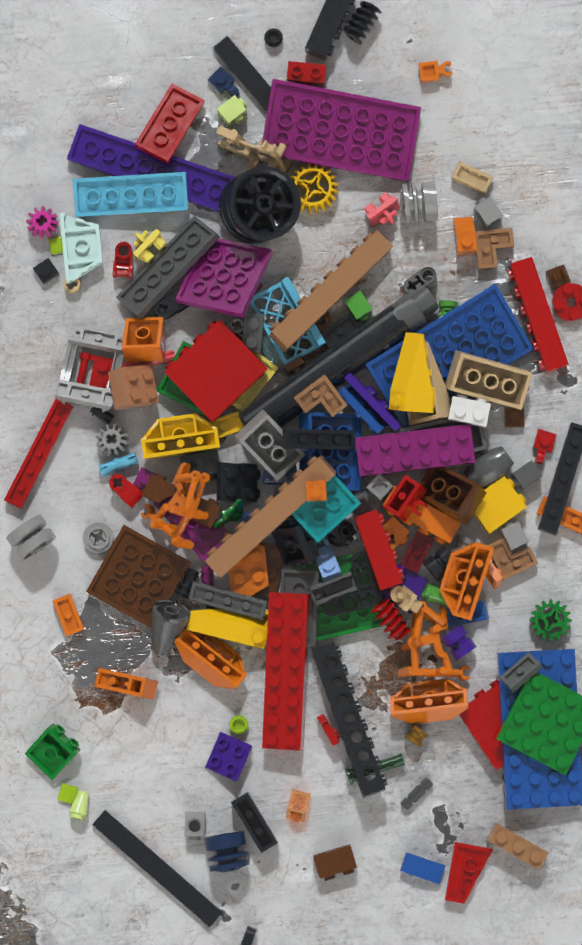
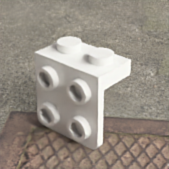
M457 394V397H452L448 420L486 428L491 404L487 403V400L476 398V400H470L468 396Z

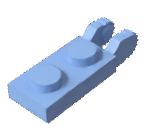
M325 536L322 539L324 546L317 548L320 556L316 558V563L324 582L342 576L331 544L328 543Z

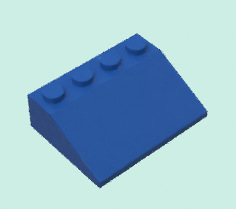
M307 412L299 414V429L355 430V438L361 437V418L355 414L337 413L331 417L329 413ZM356 443L355 450L301 449L305 456L299 461V469L304 471L308 467L306 463L314 456L316 458L322 456L337 472L335 476L349 491L362 490Z

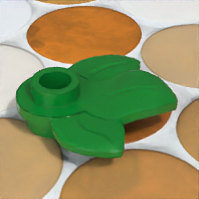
M238 499L233 506L223 511L222 519L218 520L213 526L220 528L228 522H237L242 517L243 500Z

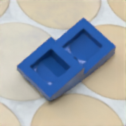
M486 600L477 602L471 621L453 616L449 607L446 608L449 627L489 619Z
M406 852L400 871L440 884L446 866Z

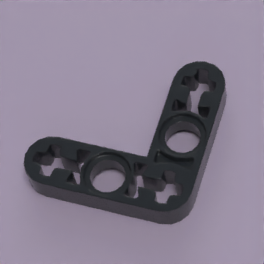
M357 552L351 558L358 592L328 600V602H332L335 605L339 604L337 600L341 599L344 611H340V607L334 609L333 613H330V610L325 609L328 606V602L323 603V612L326 615L335 616L372 607L376 604L377 593L369 560L365 553ZM358 555L361 558H365L362 565L363 569L367 567L368 571L356 573V569L360 570L359 564L354 563ZM366 574L369 576L370 581L367 585L359 583L358 578L360 575ZM366 593H369L370 596H374V599L371 600V604H368L367 601L361 602L363 606H358L359 601L356 595L360 594V598L366 597ZM351 597L355 600L356 604L353 608H347L344 605L346 598Z

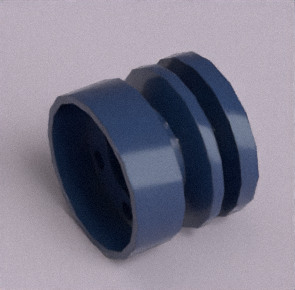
M244 831L204 838L206 851H215L216 854L208 858V862L217 861V864L209 866L210 872H229L249 865V859L240 860V857L248 855V852L238 851V847L246 844Z

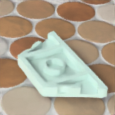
M59 213L66 283L70 284L103 263L100 227L98 224L85 222L83 219L73 218L65 213Z

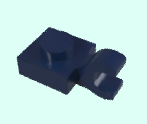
M221 66L208 78V82L221 94L225 90L232 97L234 95L237 97L240 94L239 90L232 84L234 78Z

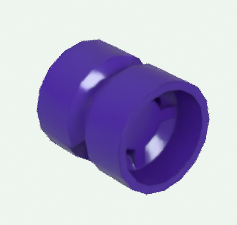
M459 625L441 638L446 647H451L450 652L456 661L477 647L471 638L466 637L467 632L462 625Z

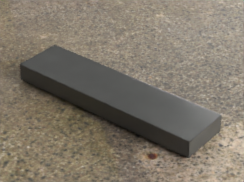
M196 581L192 583L188 598L190 601L260 620L264 619L268 604L266 600Z

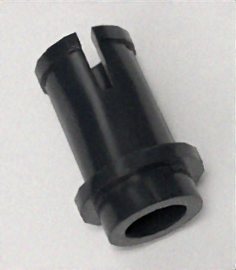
M92 407L90 410L92 416L95 415L106 424H110L115 417L109 411L102 412L101 408Z

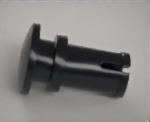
M190 568L187 569L188 571L183 582L179 584L180 589H175V593L187 599L189 598L192 583L196 581L199 575L198 571Z

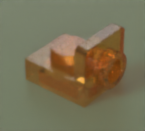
M292 789L286 818L293 822H304L311 794Z

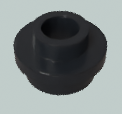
M276 28L267 30L264 35L265 43L270 47H278L283 41L282 32ZM271 36H276V37H277V40H276V41H272V40L270 39V37H271Z

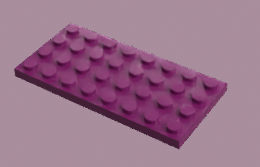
M273 79L262 144L266 140L271 145H277V148L280 143L286 145L287 147L281 159L409 182L421 107Z

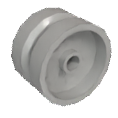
M41 514L29 519L6 537L12 547L20 545L16 550V554L22 561L43 550L56 538L50 528L42 530L46 526V521Z

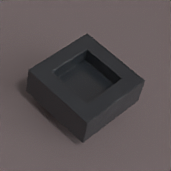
M49 258L33 267V270L44 285L60 275Z

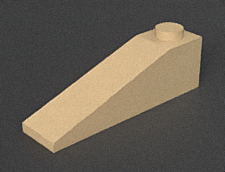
M425 342L428 354L426 360L428 369H431L432 374L430 376L431 386L435 390L434 413L407 411L410 426L447 419L450 412V396L428 342Z

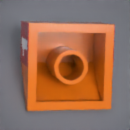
M126 318L122 341V352L125 362L164 361L166 347L164 318Z

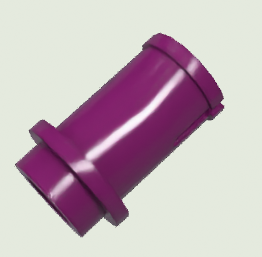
M210 566L201 567L199 572L202 573V583L214 586V571Z

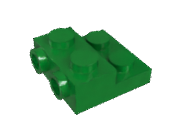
M54 723L24 753L51 780L55 779L81 751L79 743L74 738L69 739L64 734V728Z

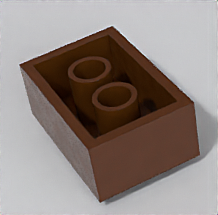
M446 467L429 468L420 482V485L427 489L421 501L465 525L468 524L486 495V491L478 483Z

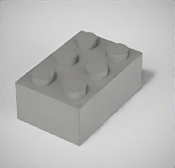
M263 409L235 435L239 442L276 481L281 479L305 456L301 449H283L282 429Z

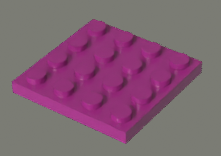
M219 238L189 269L175 300L180 304L244 318L271 260L273 251L264 247Z

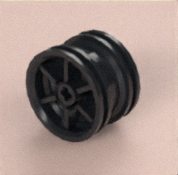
M270 166L255 167L232 178L225 185L219 199V215L226 230L236 239L250 244L263 243L287 233L295 225L301 209V197L294 181L285 172ZM260 182L265 184L263 190H260L258 185ZM243 190L248 192L247 197L242 196ZM274 194L280 195L279 201L273 199ZM260 201H263V202H264V203H263V206H264L263 208L260 207V206H261ZM241 209H244L246 216L241 215ZM273 213H277L279 215V218L277 220H274L272 216ZM256 221L262 223L260 228L255 225Z

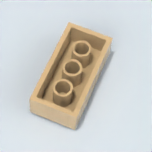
M455 350L445 386L451 391L522 410L533 373L522 368Z

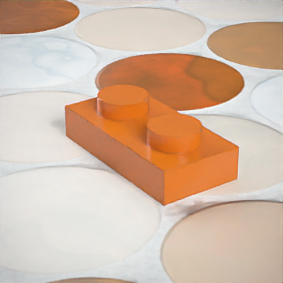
M71 594L52 600L66 637L85 630Z

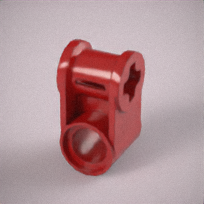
M120 242L115 248L113 278L117 276L133 278L134 252L128 242ZM123 247L129 248V253L126 256L119 254L120 249Z
M115 474L110 478L109 486L133 509L142 499L143 492L120 474ZM121 478L122 487H113L115 485L113 481L115 479L120 480Z

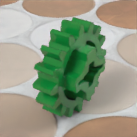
M549 599L548 604L545 601H541V607L535 605L537 611H531L534 618L529 619V621L534 622L531 629H537L536 636L542 634V640L547 636L549 641H552L554 636L559 640V634L567 635L564 630L571 628L567 623L572 622V619L567 618L571 612L564 611L566 605L560 607V601L553 604L552 599ZM552 607L547 614L541 612L545 608ZM559 611L561 612V614H562V616H563V621L559 619V616H558V612H559ZM551 615H553V620L555 621V623L550 624V626H548V620H546V617H551ZM538 620L542 621L544 626L543 630L540 628ZM552 628H560L556 633H550Z

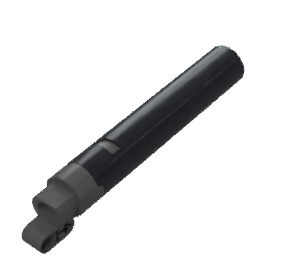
M424 267L404 282V296L238 413L243 426L247 425L263 409L282 428L299 414L303 413V410L293 397L325 374L336 389L347 381L345 377L349 373L356 375L366 367V363L404 340L406 332L414 333L427 324L425 318L439 309L436 299L430 292L438 283L435 270L432 267ZM426 276L433 277L431 280H424Z

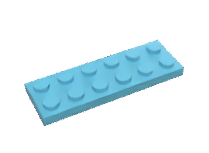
M187 172L73 179L75 217L189 210Z

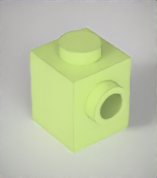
M234 95L217 108V113L230 128L235 123L239 124L246 118L247 105L242 98L238 99Z

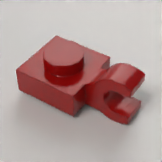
M541 429L537 430L532 447L538 450L534 463L542 465L545 453L552 452L557 434Z

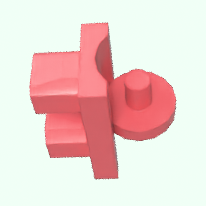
M384 193L379 198L381 203L379 207L376 208L372 203L364 208L370 225L375 227L379 223L383 225L386 222L393 225L395 223L393 217L397 215L396 211L400 209V206L395 196L391 197L389 194Z

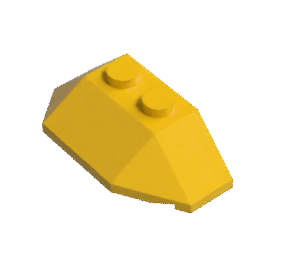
M196 413L157 419L141 439L144 459L176 457L220 448L218 429Z

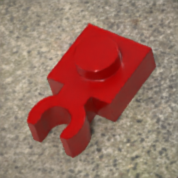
M324 714L318 716L317 719L332 745L340 743L338 738L341 736L336 727L331 728Z

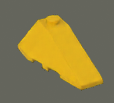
M408 332L405 334L390 389V410L434 413L435 390L431 386L430 381L432 374L431 369H428L426 359L428 354L424 334Z
M223 609L190 611V619L187 622L186 630L260 649L265 647L268 627L267 610L263 620Z

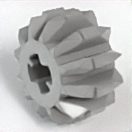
M106 424L107 431H104L102 428L99 429L103 436L96 435V439L102 440L96 443L97 447L103 446L100 450L102 453L108 449V456L112 455V451L118 456L119 452L117 449L124 452L125 448L121 445H128V441L122 440L127 438L128 434H121L124 428L120 427L117 430V424H113L112 429H110L109 424ZM110 436H111L112 438L115 437V436L117 437V438H115V440H116V443H115V444L112 443V442H111L110 444H108V442H110V441L108 440V438H109Z

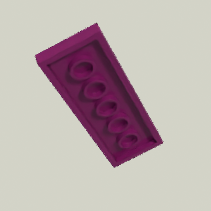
M471 424L355 438L360 477L475 463Z

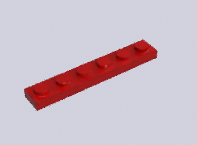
M57 398L55 399L4 501L20 509L23 508L74 408L72 405L66 402L64 405Z

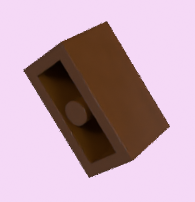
M350 844L313 855L319 878H324V881L336 878L335 874L341 872L343 875L351 874L357 868Z

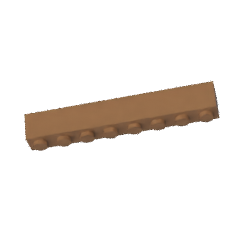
M378 230L374 234L370 232L363 239L364 243L360 247L356 245L349 252L351 256L348 259L344 257L336 265L338 268L334 272L330 270L323 277L325 281L321 285L319 283L314 285L310 290L312 293L308 297L304 295L297 302L299 306L295 310L292 308L288 310L284 315L285 319L281 323L277 321L270 328L272 332L269 337L284 352L294 345L391 251L393 245Z
M314 456L306 463L308 467L304 471L299 469L292 476L294 480L290 484L285 482L277 489L280 493L275 497L269 496L263 502L265 506L261 510L256 508L249 515L251 518L246 523L242 521L234 528L236 532L232 536L227 534L220 541L222 545L218 549L214 546L206 553L208 558L205 562L220 578L307 501L306 481L326 480L327 483L337 473L322 456L318 458Z

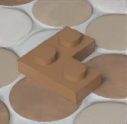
M512 228L475 232L478 270L498 268L496 250L514 248Z
M325 374L293 397L304 413H307L321 402L330 416L333 417L348 406Z
M505 538L488 545L494 547L492 558L496 567L503 574V581L538 564L530 546L512 554Z

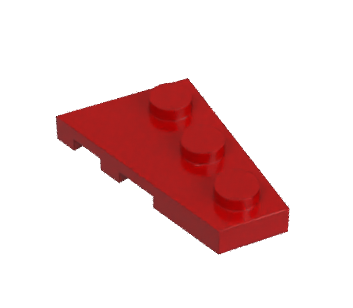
M454 842L444 900L465 903L493 851L492 848Z

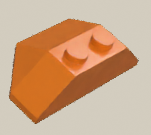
M474 542L450 554L439 590L453 616L472 620L494 547Z
M185 628L174 641L183 662L213 686L236 689L247 676L240 654L216 637L186 630Z
M449 679L408 683L395 696L393 695L390 698L391 717L411 724L452 720L469 708L467 689Z

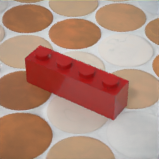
M376 509L354 517L379 590L382 591L402 584L401 579H404V574L401 567L397 568L395 563L398 560L395 549L391 550L389 542L392 541L389 532H384L382 524H385L382 513H378Z

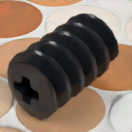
M366 1L360 3V7L356 9L357 14L354 13L352 15V20H349L348 26H345L343 29L346 36L359 45H362L359 38H366L363 32H370L367 26H374L372 19H379L376 13L382 14L378 7Z

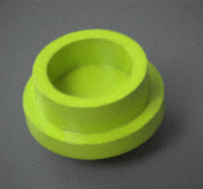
M241 715L234 716L229 722L230 730L237 735L245 733L249 726L247 719Z

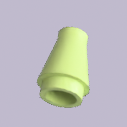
M78 791L69 810L70 818L81 821L85 820L88 814L89 793Z

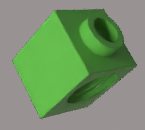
M361 290L344 300V305L357 322L360 320L364 322L371 317L370 314L373 309Z

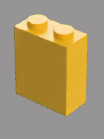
M505 476L485 489L486 495L473 514L488 535L527 507L525 505L527 501L521 493L517 494L514 490L515 484L510 478L506 479Z

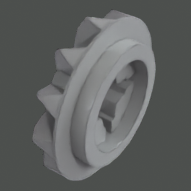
M93 523L83 533L84 545L91 552H105L113 544V532L104 523ZM101 530H103L101 537L104 538L106 542L99 541L95 545L96 539L93 538L91 534L98 535L99 533H101Z

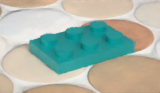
M335 475L326 483L327 500L305 501L291 514L317 543L361 504Z

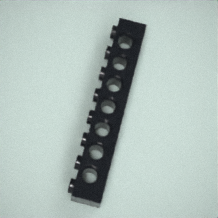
M334 642L312 649V655L363 798L384 792L386 790L385 786L388 783L385 775L380 774L378 767H381L378 755L374 756L372 749L375 746L372 738L367 737L366 730H368L365 719L360 717L359 712L362 710L359 701H355L352 695L355 693L352 682L348 683L346 678L349 675L346 665H342L340 657H342L340 647L335 646ZM328 660H333L336 663V667L328 669L325 663ZM339 678L342 680L343 685L341 687H334L332 680ZM345 696L349 699V704L342 706L339 704L338 699ZM353 715L356 721L353 724H348L345 721V717ZM359 733L362 736V740L356 743L352 741L351 735ZM361 751L367 752L369 755L368 760H359L358 753ZM366 770L374 771L375 778L372 780L366 779L364 772Z

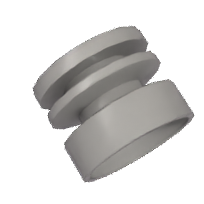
M434 181L422 182L421 191H417L415 183H411V192H408L407 183L402 184L400 205L405 224H410V215H413L414 222L418 223L419 214H423L425 222L438 221L437 194Z

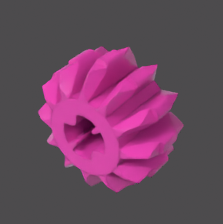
M42 206L41 211H39L35 207V214L31 212L28 214L32 219L26 220V223L30 225L27 227L28 231H33L32 235L34 237L39 234L40 239L44 238L45 233L48 237H51L49 231L55 233L57 230L53 226L59 225V222L55 220L57 215L52 214L53 210L51 208L46 211L45 206ZM45 219L47 223H43V226H40L38 222Z

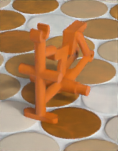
M182 463L173 479V483L177 488L173 498L168 503H164L157 513H155L153 505L145 504L147 513L141 512L140 515L142 518L152 520L150 522L151 528L163 530L172 539L171 544L173 546L192 549L194 543L183 539L181 536L190 519L206 520L208 518V513L199 510L198 506L210 475L208 473L200 474L199 471L195 470L192 473H188L190 464ZM198 482H199V485H198L196 494H195V496H194V493H195L197 484H198ZM167 511L182 516L178 526L162 520Z
M420 601L423 607H420L417 613L413 612L409 639L401 645L403 651L411 650V667L407 666L399 669L398 677L427 676L429 679L435 677H458L461 681L469 680V676L463 675V670H468L469 666L452 669L449 655L443 651L439 632L448 628L446 607L440 606L437 614L424 601ZM424 617L433 626L429 628V634L421 636ZM433 644L436 657L442 659L444 666L437 669L419 668L418 649L421 646Z

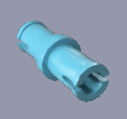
M135 452L121 458L115 457L113 461L98 466L101 469L102 477L116 471L121 472L124 468L139 464Z

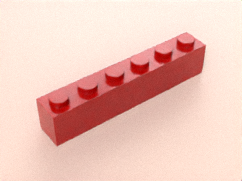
M529 257L510 263L507 274L510 281H514L515 287L513 291L516 299H520L521 305L519 309L521 315L526 317V330L528 334H532L534 341L531 343L534 352H538L540 359L537 361L540 370H544L545 374L567 367L569 363L533 258Z

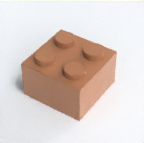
M152 365L120 367L108 372L115 410L145 408L159 403Z

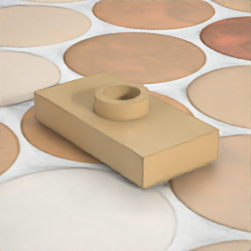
M459 161L451 180L486 195L493 176Z

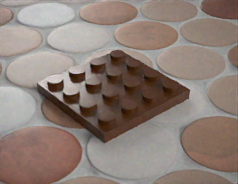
M123 525L86 592L152 628L153 605H155L156 601L171 599L191 561Z

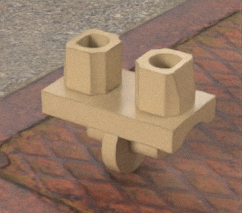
M396 585L390 590L392 601L402 610L407 612L410 609L417 613L422 606V603L417 600V595L405 585Z

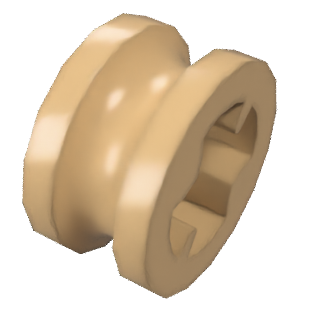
M66 278L63 282L65 290L70 294L77 293L81 288L79 279L75 280L77 287L74 286L73 289H69V285L67 286Z

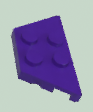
M351 373L345 377L350 385L395 432L401 427L397 418L389 409L388 402L385 399L380 400L377 395L379 393L373 386H367Z

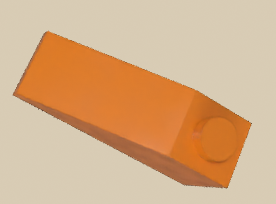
M98 668L94 687L154 700L158 681Z

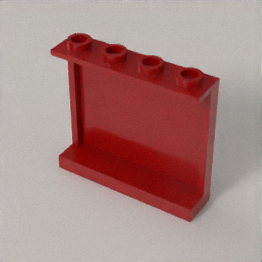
M220 319L217 322L215 320L207 326L208 331L204 335L200 333L193 340L194 344L190 348L185 347L179 353L180 357L176 361L171 360L165 366L166 371L164 372L203 412L212 424L268 371V368Z
M498 679L489 684L491 688L487 691L482 689L473 695L475 699L468 702L469 708L459 714L494 770L503 766L502 742L496 739L501 729Z

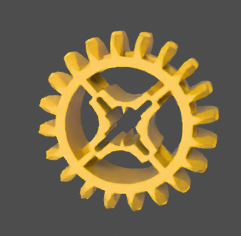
M307 163V169H305L301 165V172L294 170V174L297 177L290 176L296 186L300 185L306 191L305 198H301L302 206L300 211L303 212L305 208H308L307 213L311 214V209H315V214H318V208H321L325 212L324 205L330 208L332 206L330 201H336V197L333 196L338 194V190L333 189L338 187V183L333 182L336 176H330L332 172L330 169L324 172V166H321V169H318V165H314V168H311V164ZM308 175H316L312 180H301ZM321 178L326 181L329 188L328 192L320 187ZM316 183V190H313L309 195L310 187H313ZM313 197H324L318 202H309Z

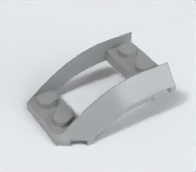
M81 326L73 336H69L55 398L64 405L65 402L101 408L102 412L112 409L113 405L110 381H108L107 389L71 382L78 347L83 346L113 352L114 358L111 371L122 367L124 358L122 339L120 334L116 332Z

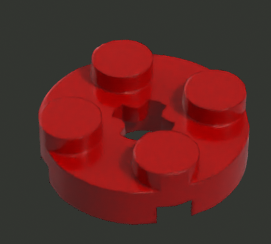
M566 283L555 291L552 297V307L558 318L567 322L582 319V286L575 283ZM574 298L576 306L568 307L566 299Z

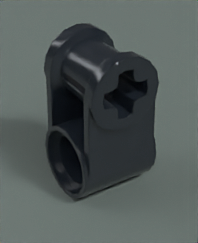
M180 288L156 303L154 308L155 317H163L164 321L189 307V305L177 303L175 300ZM161 307L163 310L166 309V314L163 312L159 313Z

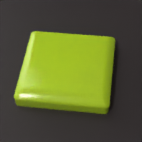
M62 236L48 239L51 255L62 254Z
M62 783L57 800L73 804L79 788Z

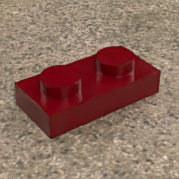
M417 531L400 565L417 574L434 539Z

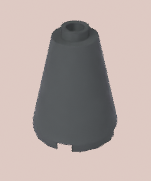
M159 600L153 605L151 649L155 654L160 656L168 654L175 644V639L189 621L190 611L184 605H174V601Z

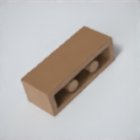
M496 822L486 838L489 842L540 870L548 855V852Z

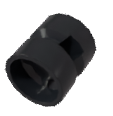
M444 545L435 552V557L430 556L423 562V565L438 582L443 578L451 554Z

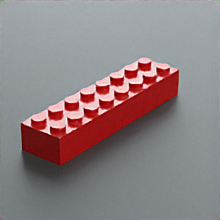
M269 592L262 735L263 749L297 751L304 749L310 594Z

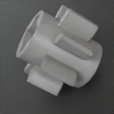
M232 316V322H226V324L230 326L229 329L236 336H240L243 339V318L236 319ZM240 323L242 329L235 331L233 325L237 326Z

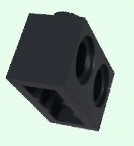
M217 450L180 457L181 464H194L197 466V471L200 474L208 473L210 475L209 480L217 479V463L220 462ZM208 461H214L216 467L214 470L209 471L205 468V464Z

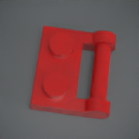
M81 352V362L76 383L84 384L88 361H93L89 385L107 389L109 381L108 372L111 371L113 359Z

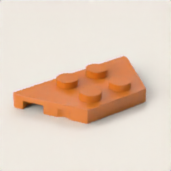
M259 544L255 546L228 571L230 591L252 597L269 586L264 546Z

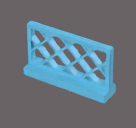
M286 277L276 285L255 295L250 306L255 314H260L261 312L265 315L277 317L276 323L279 318L285 319L283 315H280L282 305L295 310L299 306L297 302L301 298L289 277ZM278 288L283 294L281 301L271 298L272 292ZM259 298L267 300L265 310L257 308L254 301ZM269 301L280 304L278 314L267 311ZM264 321L263 329L284 365L299 356L303 357L316 349L322 348L326 343L316 324H314L305 333L306 336L303 335L301 337L309 340L312 347L308 349L299 348L300 338L296 347H290L295 350L294 356L286 360L283 350L269 337L271 333L269 329L272 326L267 325Z

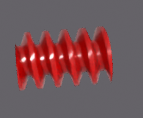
M388 597L379 602L371 613L378 612L375 619H382L379 626L386 625L387 627L383 632L390 631L387 638H394L396 641L406 636L411 629L406 627V621H401L403 616L398 614V608H393L395 603L389 601L391 597Z

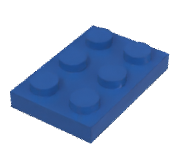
M350 384L338 391L346 404H349L354 409L355 415L367 422V427L372 432L379 434L390 426Z

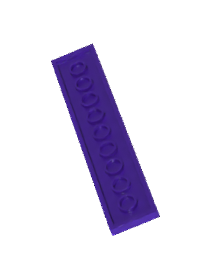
M82 124L78 126L67 156V161L111 176L187 172L188 201L219 212L221 192L225 185L234 178V176L175 156L167 164L136 148L134 142ZM243 190L242 196L247 197L248 192ZM241 209V215L246 216L244 209Z

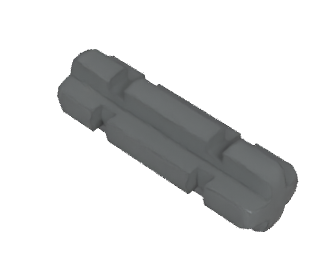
M427 777L424 778L421 784H418L408 794V797L401 801V805L406 810H409L413 806V802L416 803L426 793L425 790L429 789L433 783Z

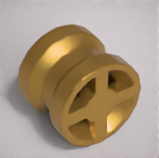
M413 724L410 733L406 734L405 738L420 748L422 741L429 735Z

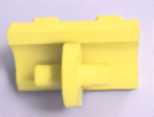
M157 229L146 240L145 238L149 235L146 230L142 235L138 232L134 234L137 240L133 245L137 250L133 254L138 261L141 259L148 264L154 258L149 249L154 246L161 251L167 245L161 237V232Z

